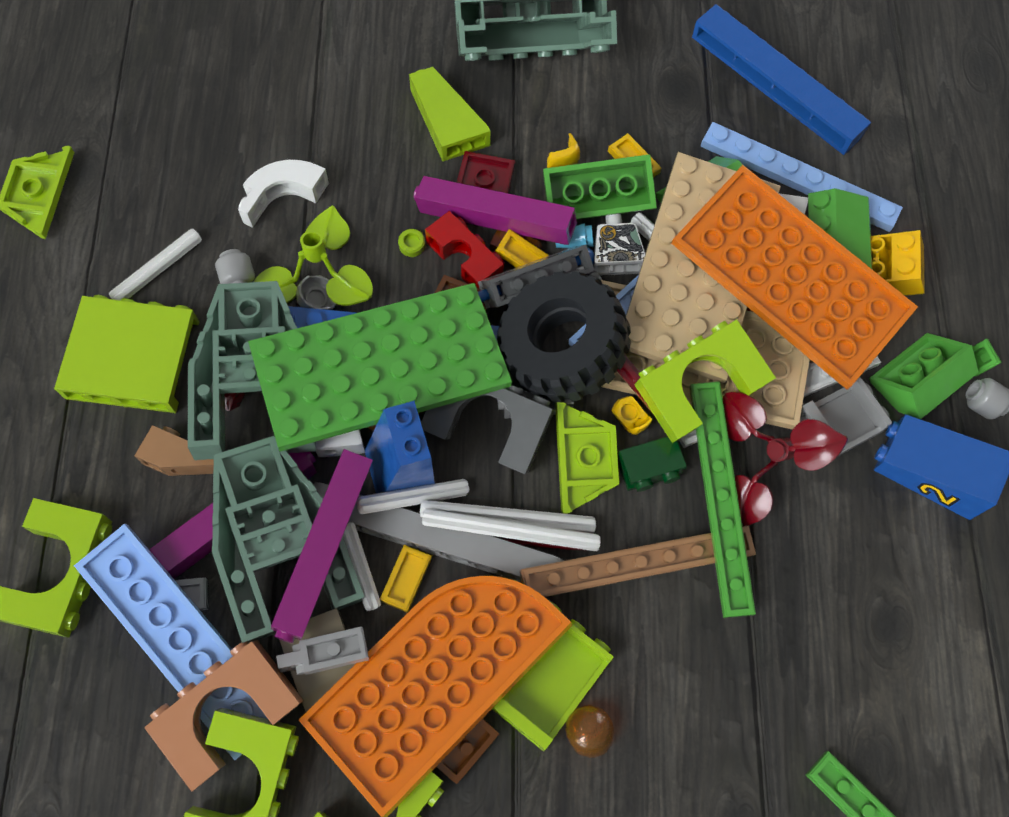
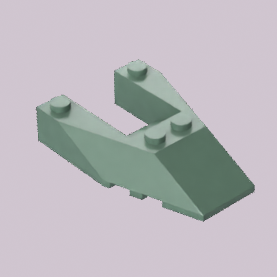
M277 281L218 284L207 313L204 329L200 332L197 339L198 345L195 353L188 363V449L194 460L214 459L215 454L225 451V394L262 391L248 341L297 329ZM316 442L286 450V452L316 451Z
M274 436L214 455L212 554L242 643H250L251 641L261 640L274 635L254 572L300 556L323 500L317 489L299 470L297 464L286 450L279 452ZM343 537L323 585L332 610L336 608L341 610L362 602L364 599L362 588Z

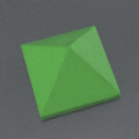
M985 339L973 346L979 371L975 376H979L1002 363L989 339Z

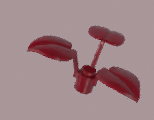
M741 392L725 393L722 400L728 438L735 441H745L753 433L754 436L768 441L767 454L771 459V462L756 473L752 480L745 475L735 476L742 527L763 520L773 507V495L770 488L764 483H757L760 477L772 467L778 465L779 462L794 458L796 465L804 470L813 471L821 469L839 456L848 441V437L820 420L807 419L799 422L793 428L790 438L775 439L773 436L765 435L757 430L764 426L767 421L766 411L758 400Z

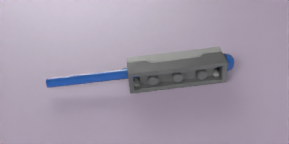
M587 245L576 246L478 282L480 288L478 294L481 302L485 303L486 308L500 307L508 304L514 296L516 297L521 292L524 286L527 284L531 285L541 276L546 275L548 277L554 275V272L565 271L570 274L572 271L584 274L595 271L593 267L595 254L591 249L587 248Z

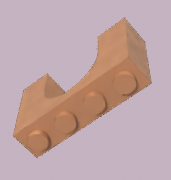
M258 640L251 641L250 643L241 642L230 651L233 657L224 664L218 661L204 672L206 678L198 685L192 682L177 693L180 699L170 707L165 703L150 715L153 721L144 727L191 791H194L226 765L214 747L205 744L207 738L201 727L202 707L206 699L215 690L221 687H235L245 691L256 702L272 725L276 724L304 701L283 672H280L276 663Z

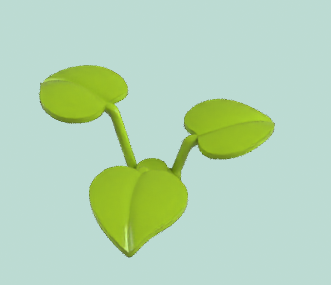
M333 205L319 214L308 226L306 232L302 234L300 238L302 251L298 252L299 259L293 277L288 269L274 266L261 272L254 280V282L277 281L288 304L296 297L297 287L294 283L299 279L304 259L306 258L313 263L323 260L330 274L334 277L326 284L327 295L334 303L354 305L369 300L373 295L372 282L364 270L354 265H345L336 273L328 260L325 248L330 250L339 249L350 238V230L347 223Z

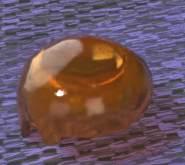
M588 704L576 708L568 716L565 729L566 736L577 754L595 758L604 755L612 746L614 736L613 723L609 715L602 708Z

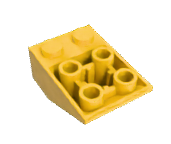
M921 231L871 236L872 270L903 295L925 294L924 244Z

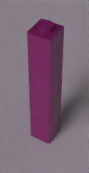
M423 176L420 185L416 186L414 191V200L420 213L442 217L450 211L455 217H461L465 223L505 232L510 229L519 235L569 245L577 225L574 207Z
M343 449L272 622L271 630L276 631V638L289 643H293L294 639L302 640L370 469L372 459Z
M311 452L288 453L307 480L317 473L313 465L316 459ZM213 503L149 549L173 579L177 578L212 551Z

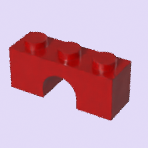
M448 211L425 229L426 243L443 260L454 253H463L469 257L461 265V278L467 284L475 283V286L479 288V281L503 273L504 262L500 255L496 252H491L486 247L484 240L478 234L474 235L461 217H455Z

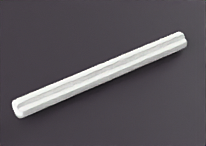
M423 500L420 505V517H423V511L428 508L592 534L596 529V520L592 516Z
M428 508L423 511L422 524L424 526L583 550L598 551L601 543L598 534Z

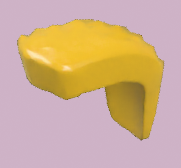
M569 133V148L550 152L547 158V168L577 164L580 159V148L571 133Z
M632 396L618 399L612 407L615 417L631 434L637 435L643 432L652 423V418Z

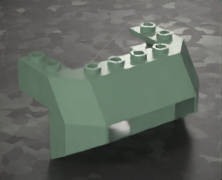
M454 0L459 56H465V61H475L482 59L481 56H489V60H503V55L513 54V59L528 58V53H538V57H551L555 51H562V56L577 55V50L591 49V53L606 52L610 50V46L617 44L616 10L607 13V0H572L573 13L552 15L551 2L571 0ZM502 5L503 18L484 19V6Z

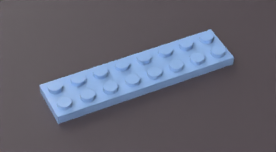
M123 524L74 565L178 692L192 682L198 685L206 678L204 672L216 662L220 661L224 664L233 657L230 653L232 648L129 525ZM221 687L210 694L202 707L200 717L208 729H210L215 710L220 708L268 719L249 694L235 687ZM226 750L234 760L242 755L238 752Z

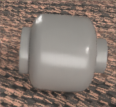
M238 249L226 250L219 255L220 258L215 262V268L220 284L253 282L255 273L249 255Z
M984 378L974 381L968 387L965 396L967 398V405L971 410L986 419H996L1009 412V389L992 378Z

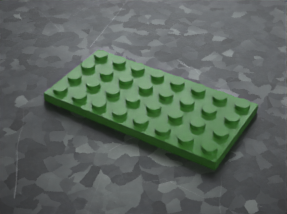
M475 283L248 341L279 452L377 425L383 410L389 407L415 401L419 413L505 389L512 385L511 377Z

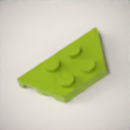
M71 146L62 147V152L50 155L45 151L37 153L32 157L12 160L0 193V210L42 239L47 237L74 155Z
M556 402L561 514H568L584 503L598 497L603 492L619 485L616 426L604 420H598L593 415L567 406L564 402Z

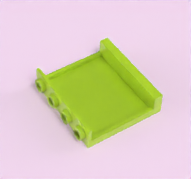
M94 295L93 297L82 296L54 389L64 399L176 413L179 402L174 397L192 325H199V320L192 309L182 305L168 307L157 302H148V304L137 303L127 298L112 300L102 295Z
M551 602L560 612H562L557 605ZM573 619L570 620L572 627L492 708L493 711L543 752L614 658L609 653L611 649L604 642L597 638L593 641L584 634L586 629Z

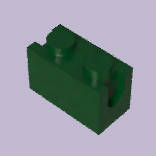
M668 437L620 450L618 454V466L627 491L636 489L637 492H642L652 488L654 483L664 481L665 484L675 482L681 478L682 470L687 467L678 442L672 443Z

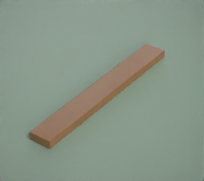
M744 526L742 529L747 557L754 556L756 552L749 526ZM711 533L525 568L519 571L522 584L531 587L542 596L548 597L715 564Z

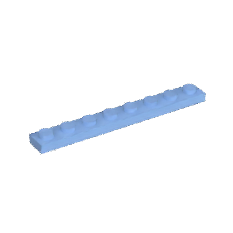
M712 122L701 143V147L725 158L737 159L745 167L806 195L836 188L869 198L870 224L888 232L894 227L903 208L715 122Z

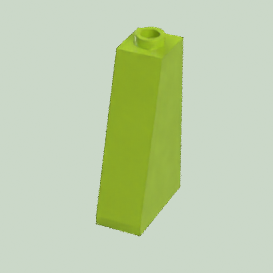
M434 67L421 69L409 74L412 95L442 161L462 156L465 151L474 152L490 146V129L487 124Z

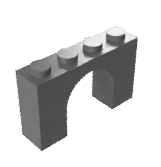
M513 385L505 389L480 395H489L500 400L507 407L511 416V433L498 463L523 474L529 473L555 412L554 408L549 407L551 401L534 395L532 400L523 396V389ZM480 396L426 410L421 421L423 430L445 440L451 439L465 406Z

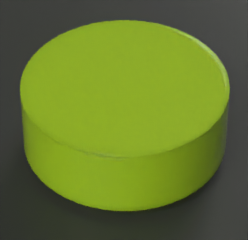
M416 229L405 230L398 239L399 249L405 256H419L425 249L424 235Z

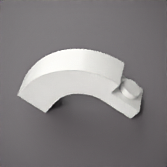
M282 160L260 168L243 184L247 197L241 200L238 209L243 223L253 228L270 202L284 195H297L317 203L329 184L326 169L302 160Z

